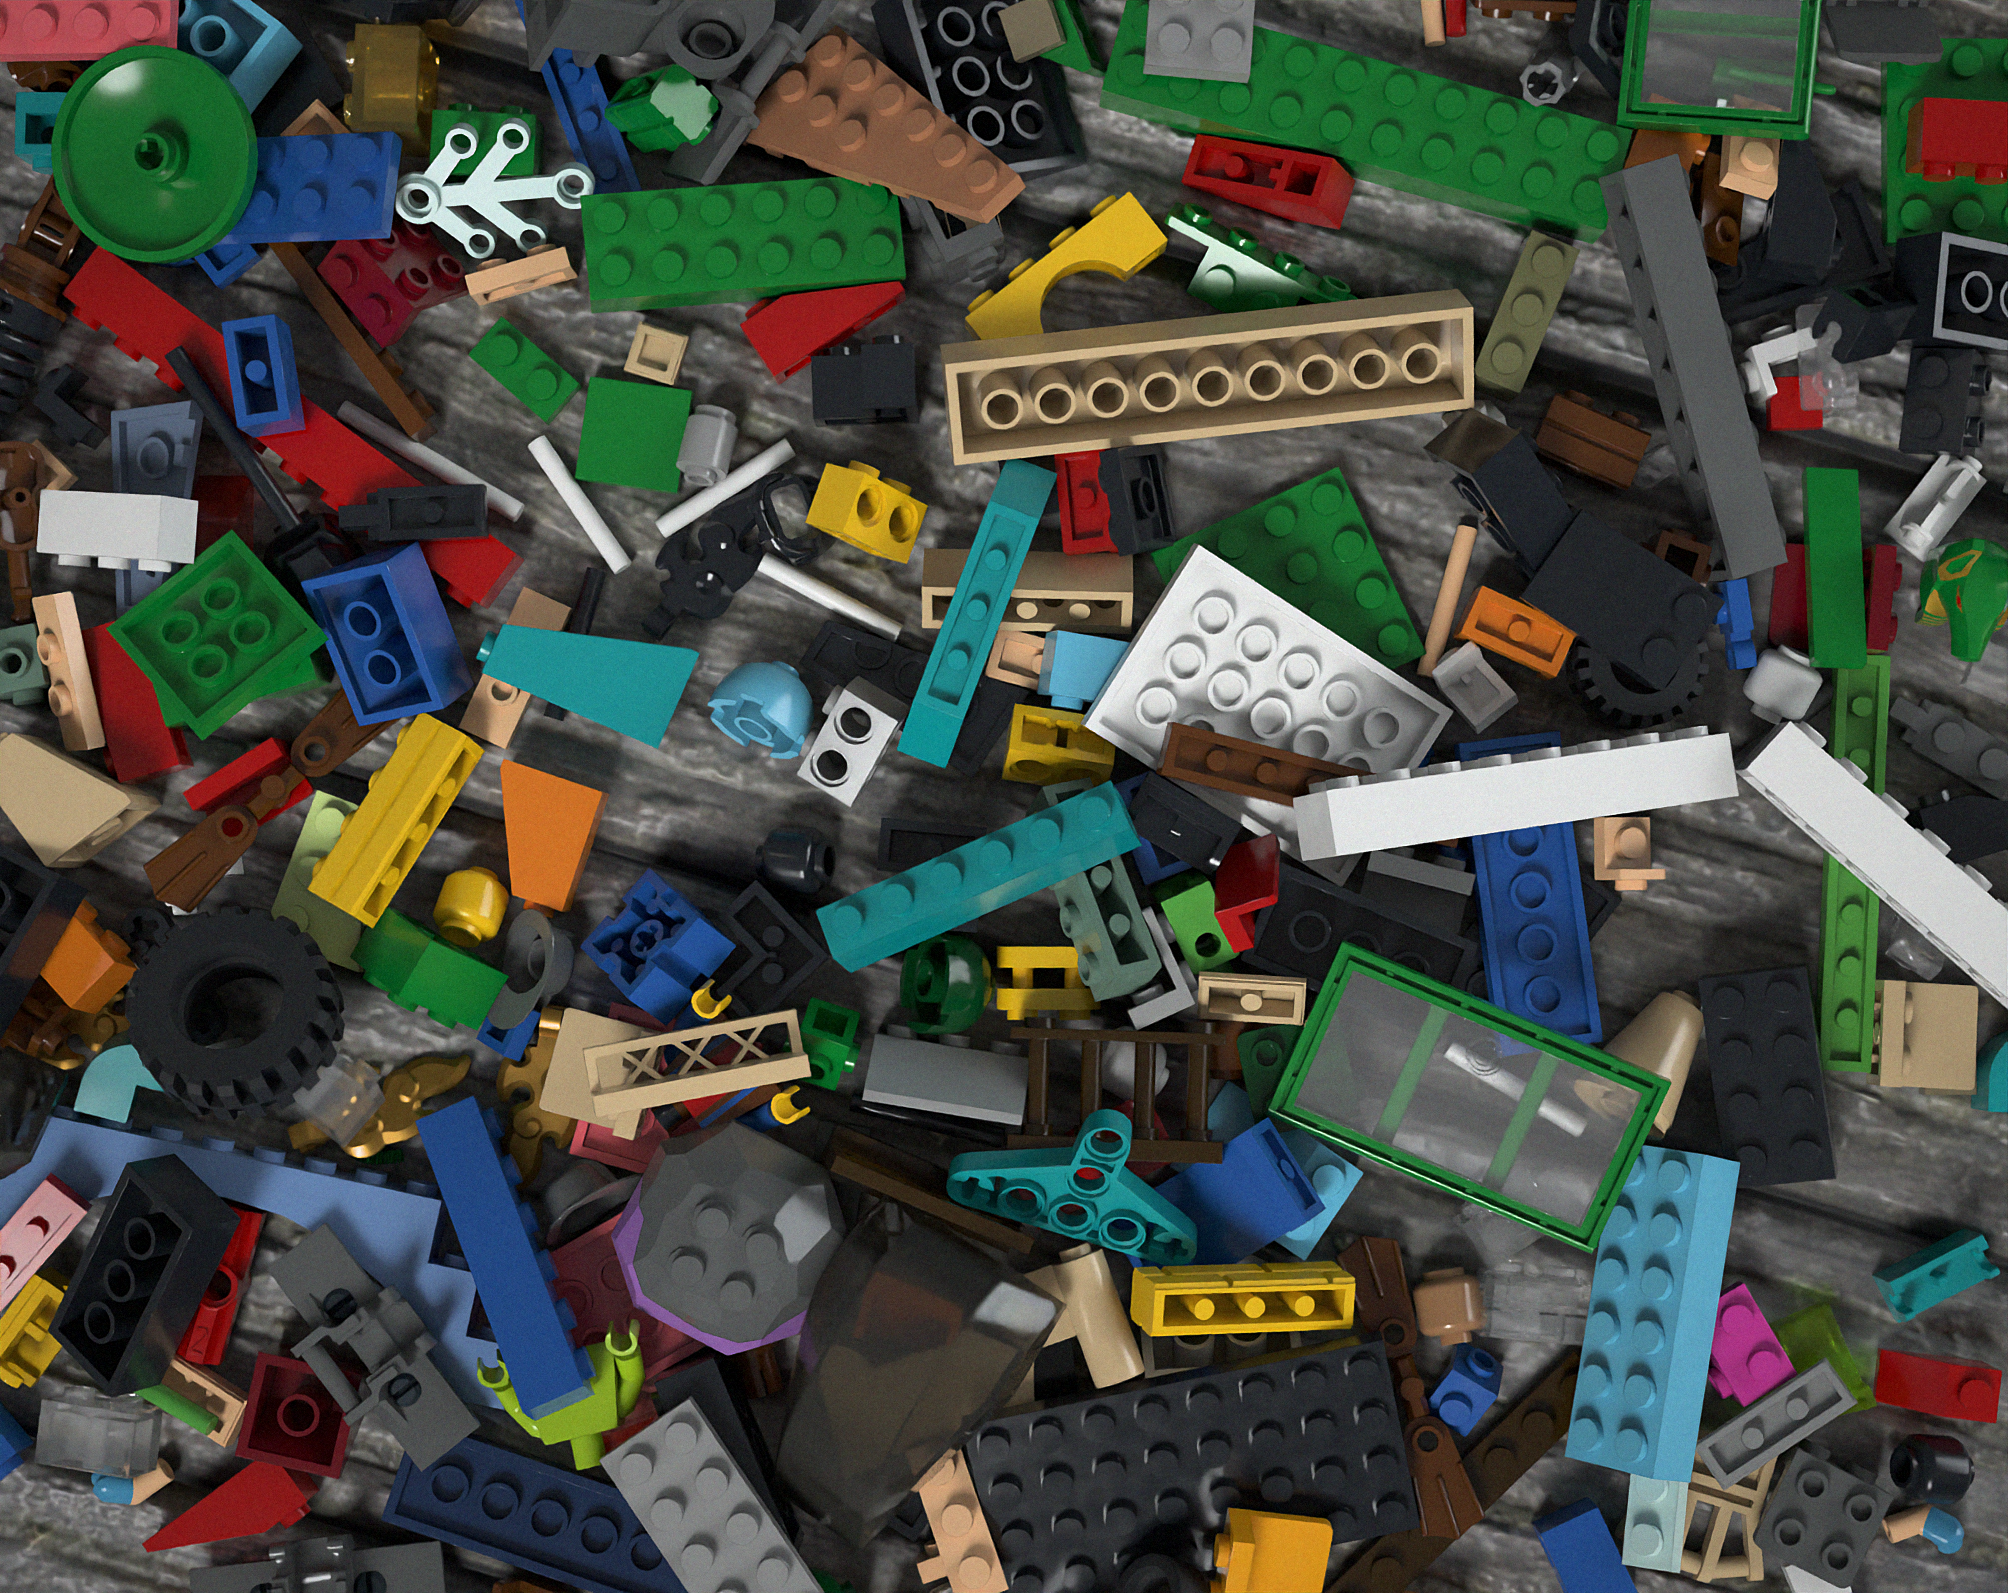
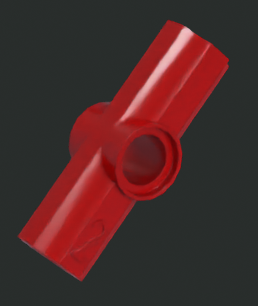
M225 1199L223 1201L241 1218L216 1269L228 1275L231 1281V1291L229 1295L221 1294L213 1287L211 1279L176 1351V1354L181 1355L185 1360L217 1366L221 1365L224 1361L242 1296L247 1293L251 1286L252 1275L250 1269L267 1214L266 1211L260 1208Z

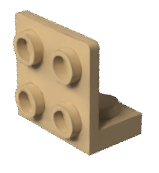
M1875 980L1871 1073L1866 1072V1084L1888 1087L1974 1089L1978 988L1970 985Z
M572 1007L567 1008L563 1015L539 1107L545 1111L614 1129L612 1135L629 1140L636 1139L641 1136L648 1108L596 1118L583 1048L664 1032ZM665 1045L659 1046L646 1064L656 1072L659 1071ZM647 1049L628 1053L640 1060ZM620 1054L596 1058L601 1088L624 1084L636 1067V1065ZM642 1070L634 1082L652 1079L653 1077Z

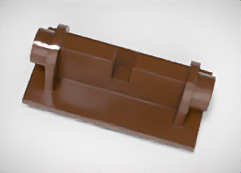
M1707 152L1705 153V161L1701 162L1699 170L1693 173V180L1695 182L1692 208L1694 212L1699 213L1698 220L1704 232L1703 248L1708 266L1710 265V259L1730 266H1737L1744 193L1719 186L1721 156Z

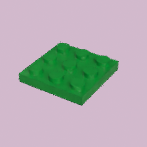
M230 530L194 559V564H187L106 628L202 741L329 640L322 629L233 530Z

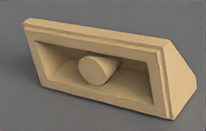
M1199 971L1197 1019L1304 1025L1307 978Z

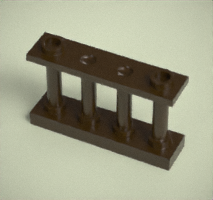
M1024 1017V1027H1011V1038L1029 1039L1027 1122L1021 1124V1133L1008 1134L1007 1150L1073 1147L1086 1118L1091 1113L1101 1110L1103 1041L1135 1042L1133 1127L1130 1153L1126 1161L1222 1164L1224 1161V1140H1213V1130L1208 1129L1210 1044L1226 1045L1227 1034L1215 1033L1216 1023L1184 1022L1183 1032L1064 1029L1056 1028V1018ZM1050 1039L1082 1040L1080 1125H1074V1135L1053 1134V1124H1048ZM1156 1043L1188 1044L1186 1129H1181V1138H1159V1128H1154ZM1106 1130L1093 1134L1097 1140L1105 1143H1113L1121 1139L1120 1136H1106Z

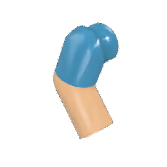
M162 1458L157 1459L135 1476L121 1474L120 1469L110 1463L97 1467L91 1476V1481L94 1485L93 1493L103 1502L137 1505L175 1479L172 1468Z
M1920 1504L1887 1516L1882 1520L1883 1528L1891 1543L1920 1534L1937 1545L1938 1550L1942 1553H1955L1963 1545L1964 1530L1960 1522L1952 1515L1930 1504Z

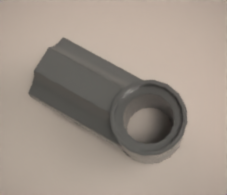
M1552 28L1548 30L1523 67L1525 71L1519 78L1523 84V98L1536 107L1545 103L1556 104L1561 96L1563 97L1564 95L1566 97L1586 68L1579 57L1571 51L1568 39Z

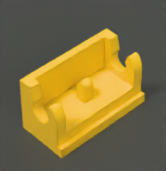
M52 1267L34 1273L0 1319V1379L15 1388H19L22 1383L29 1387L36 1385L63 1348L47 1330L71 1281Z

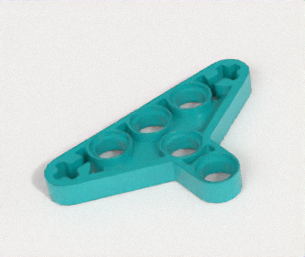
M1103 1109L1091 1113L1084 1121L1073 1147L961 1153L950 1162L946 1189L949 1196L960 1204L1162 1265L1182 1266L1191 1262L1196 1255L1198 1236L1196 1224L1124 1166L1130 1153L1132 1125L1124 1114L1116 1110ZM1101 1130H1110L1117 1133L1121 1139L1113 1143H1105L1097 1140L1093 1134ZM1091 1167L1101 1171L1104 1175L1098 1179L1090 1180L1080 1177L1076 1171L1081 1168ZM996 1176L1001 1177L999 1190L994 1189ZM975 1177L974 1181H968V1178ZM1022 1188L1033 1192L1036 1197L1030 1200H1018L1008 1192L1013 1189ZM1065 1204H1077L1083 1207L1086 1212L1081 1215H1068L1062 1212L1059 1207ZM1116 1219H1126L1132 1221L1136 1227L1123 1231L1112 1227L1109 1223ZM1147 1222L1154 1223V1228L1150 1229V1235H1146Z

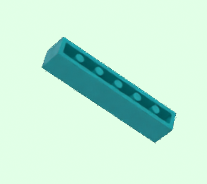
M1110 780L816 910L833 959L852 973L1142 846L1124 800Z

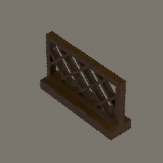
M836 1121L818 1162L828 1167L831 1179L1005 1253H1008L1011 1247L1029 1254L1035 1239L1022 1222L960 1204L949 1196L946 1189L949 1169Z

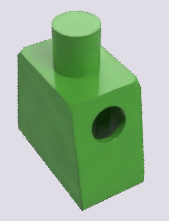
M1192 867L1148 887L1159 912L1165 913L1177 940L1173 943L1181 960L1187 961L1193 975H1198L1199 971L1235 974L1229 960L1237 957L1240 952H1233L1214 915L1215 893L1209 880L1200 870ZM1209 933V937L1204 943L1195 944L1199 936Z

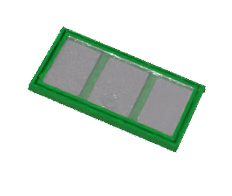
M1629 0L1616 126L1627 129L1807 140L1810 137L1822 0Z
M1341 939L1271 1099L1266 1103L1265 1114L1591 1254L1598 1246V1240L1672 1082L1669 1078Z

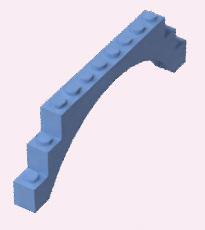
M50 1102L49 1108L30 1112L18 1166L16 1165L17 1157L0 1153V1230L50 1172L84 1199L90 1201L112 1195L126 1163L170 1154H176L219 1197H226L285 1216L312 1232L327 1222L359 1265L379 1281L385 1289L395 1284L439 1342L430 1350L435 1357L434 1361L463 1401L502 1410L505 1409L493 1389L482 1385L477 1377L478 1357H481L485 1366L489 1368L500 1366L497 1361L496 1351L499 1347L490 1324H483L482 1330L475 1329L481 1298L465 1255L462 1252L445 1251L444 1258L438 1256L448 1209L442 1193L438 1192L439 1185L437 1183L410 1178L407 1180V1185L388 1182V1173L375 1169L359 1167L356 1169L355 1174L337 1171V1162L324 1158L305 1157L304 1163L286 1160V1151L273 1147L254 1146L253 1152L235 1149V1140L222 1136L203 1135L202 1141L184 1138V1129L171 1125L152 1124L151 1130L133 1127V1118L129 1117L127 1123L102 1117L100 1119L82 1116L81 1112L74 1110L75 1105L63 1102Z

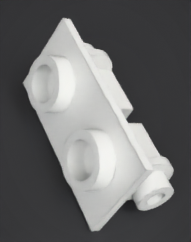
M1940 455L1882 531L1919 560L1925 562L1929 551L1936 548L1987 480L1978 473L1982 468L1981 463L1969 455H1965L1962 460L1956 456Z

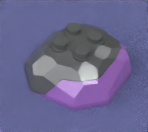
M735 1119L661 1140L611 1234L633 1306L727 1356L799 1334L850 1241L828 1167Z

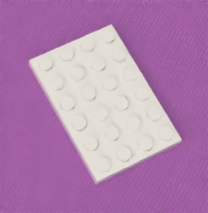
M1194 543L1084 716L1081 724L1155 771L1158 766L1167 722H1176L1377 774L1379 772L1409 768V770L1417 769L1452 715L1453 710L1202 546ZM1166 777L1220 812L1243 824L1244 827L1260 837L1276 834L1282 851L1340 887L1343 886L1364 853L1302 861L1294 809Z

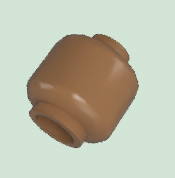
M1464 1267L1423 1273L1424 1282L1417 1284L1413 1289L1420 1331L1429 1337L1440 1336L1441 1346L1473 1341L1471 1330L1481 1328L1487 1320L1478 1278L1473 1275H1465Z

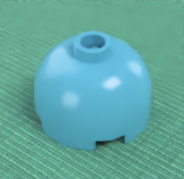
M773 661L771 664L767 662H751L738 666L724 676L707 706L714 707L710 718L723 733L745 747L748 746L751 739L763 745L773 747L769 756L779 759H792L800 754L801 746L809 735L814 720V702L806 686L800 681L799 673L793 667L781 661Z

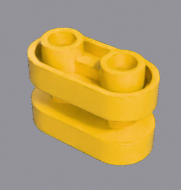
M997 946V967L1012 968V988H997V1009L1007 1010V1020H1024V1017H1038V1010H1059V1020H1091V1010L1101 1009V1001L1095 1002L1091 989L1085 988V984L1080 978L1077 965L1078 954L1075 946ZM1033 968H1064V988H1033Z

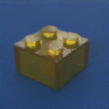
M356 24L355 41H348L346 49L347 69L349 73H353L352 93H346L344 97V120L346 125H351L350 129L354 133L394 131L402 140L400 157L430 158L432 109L437 110L440 57L419 26Z

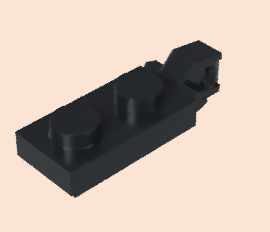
M485 484L377 488V492L367 493V505L338 506L339 528H343L344 531H368V540L370 542L388 544L410 543L414 541L489 539L487 486Z

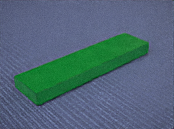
M1806 467L1801 474L1809 667L1863 669L1867 664L1858 469Z

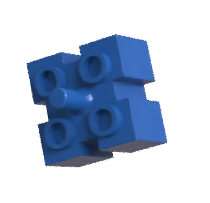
M648 868L622 898L627 904L625 909L615 920L607 915L580 947L599 968L610 975L608 978L630 1001L667 1026L692 998L694 993L690 990L689 986L692 984L695 987H700L706 983L708 978L722 964L736 945L715 924L709 921L706 915L685 894L651 868Z

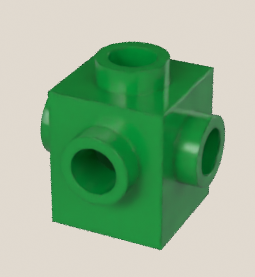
M811 997L803 1023H798L802 1048L808 1055L811 1076L798 1079L835 1091L842 1071L852 1074L862 1045L853 1041L861 1013ZM788 1034L783 1046V1052H791Z

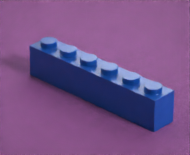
M471 1096L416 1120L418 1131L522 1412L536 1421L595 1395L589 1380L596 1376L594 1364L585 1346L580 1348L576 1346L571 1333V1329L578 1327L575 1314L567 1298L559 1299L552 1281L559 1278V1273L549 1250L546 1248L540 1251L534 1233L541 1230V1226L530 1201L522 1203L516 1185L523 1182L522 1175L512 1154L504 1156L498 1138L504 1136L505 1131L493 1106L486 1109L475 1096Z

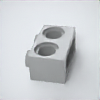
M856 676L845 688L837 685L822 709V712L829 715L821 731L814 727L801 746L799 755L803 756L805 760L797 775L851 807L865 791L911 707L860 676ZM852 708H861L867 712L871 719V726H863L856 722L852 715ZM834 750L842 754L846 759L847 768L835 766L829 758L828 751Z

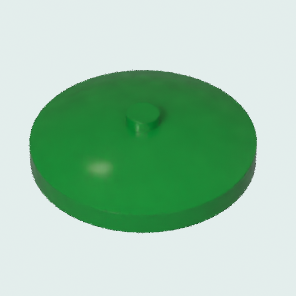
M141 45L121 49L103 57L90 66L76 80L64 98L57 114L52 136L51 160L54 180L60 199L74 223L88 238L103 249L126 259L163 264L187 260L204 253L219 243L234 228L244 213L253 192L258 168V148L254 124L244 100L228 78L217 68L195 55L174 48L159 45Z

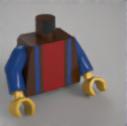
M713 979L708 980L693 994L690 1005L675 1021L672 1031L733 1020L726 1010L722 1011L730 1004L731 996L728 994L721 1002L712 999L709 987L715 981ZM735 1031L737 1035L745 1040L747 1039L742 1031ZM727 1034L715 1035L710 1038L699 1055L715 1066L729 1064L742 1045ZM701 1038L683 1041L682 1043L693 1050ZM673 1044L666 1045L664 1058L668 1067L661 1074L663 1076L677 1074L689 1055ZM748 1049L741 1061L760 1057ZM695 1060L688 1071L707 1067ZM781 1082L655 1106L651 1108V1111L668 1133H672L691 1117H694L701 1128L735 1119L760 1133H764L780 1124L793 1123L808 1114L810 1107L808 1106L802 1110L796 1109L792 1105L790 1098L791 1094L800 1090L799 1086L793 1085L785 1089Z

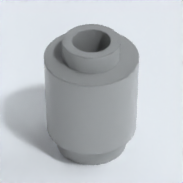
M698 405L694 415L688 417L676 462L677 468L684 472V478L687 481L701 486H713L715 481L727 478L738 434V429L734 426L736 416L732 412L713 405Z

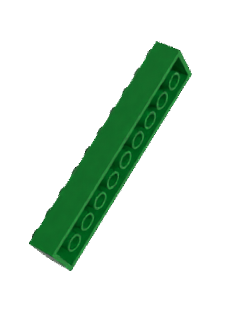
M1126 0L1101 89L1099 104L1101 108L1194 134L1331 157L1352 178L1594 244L1606 230L1609 217L1598 178L1622 170L1633 130L1543 105L1536 107L1522 99L1253 25L1251 69L1248 83L1143 74L1148 0Z

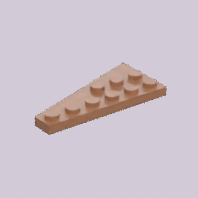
M837 25L806 52L807 56L802 63L797 62L754 101L756 109L753 113L760 119L761 123L756 130L751 129L748 138L741 144L747 147L751 143L763 147L767 154L780 158L788 155L805 161L808 167L870 187L873 183L888 187L893 194L907 199L913 195L929 200L938 209L988 224L1026 188L1019 174Z

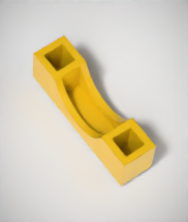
M1130 191L1120 199L1111 195L1090 212V216L1093 219L1078 231L1071 226L1055 237L1049 244L1052 251L1036 263L1033 258H1029L1017 266L1009 274L1008 278L1011 283L996 294L989 289L978 296L967 307L971 314L965 317V328L975 341L1044 334L1040 320L1041 307L1049 291L1059 281L1078 272L1098 271L1126 282L1165 252L1168 239Z

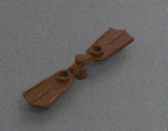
M342 686L293 742L291 747L292 763L288 761L274 775L264 778L260 788L243 803L245 807L240 805L221 807L143 865V869L151 882L156 900L174 905L187 913H191L253 844L258 833L256 818L260 820L271 809L284 807L290 800V791L304 780L305 776L322 777L327 775L402 718L359 727ZM309 745H321L325 749L324 757L319 761L308 760L305 757V750ZM229 819H238L243 823V830L238 836L229 837L223 833V825Z
M1361 1235L1349 1248L1335 1256V1260L1342 1270H1345L1355 1278L1354 1305L1366 1332L1380 1330L1386 1356L1393 1357V1359L1389 1360L1394 1374L1393 1387L1402 1399L1408 1421L1411 1420L1406 1425L1402 1437L1421 1534L1423 1536H1441L1458 1540L1469 1528L1484 1519L1485 1513L1447 1426L1440 1419L1428 1415L1431 1412L1424 1394V1382L1418 1374L1412 1353L1407 1354L1415 1345L1417 1328L1399 1242L1397 1238H1377ZM1390 1324H1398L1403 1329V1336L1397 1343H1389L1384 1339V1330ZM1431 1431L1436 1434L1437 1442L1432 1449L1423 1450L1418 1446L1417 1440L1422 1432Z

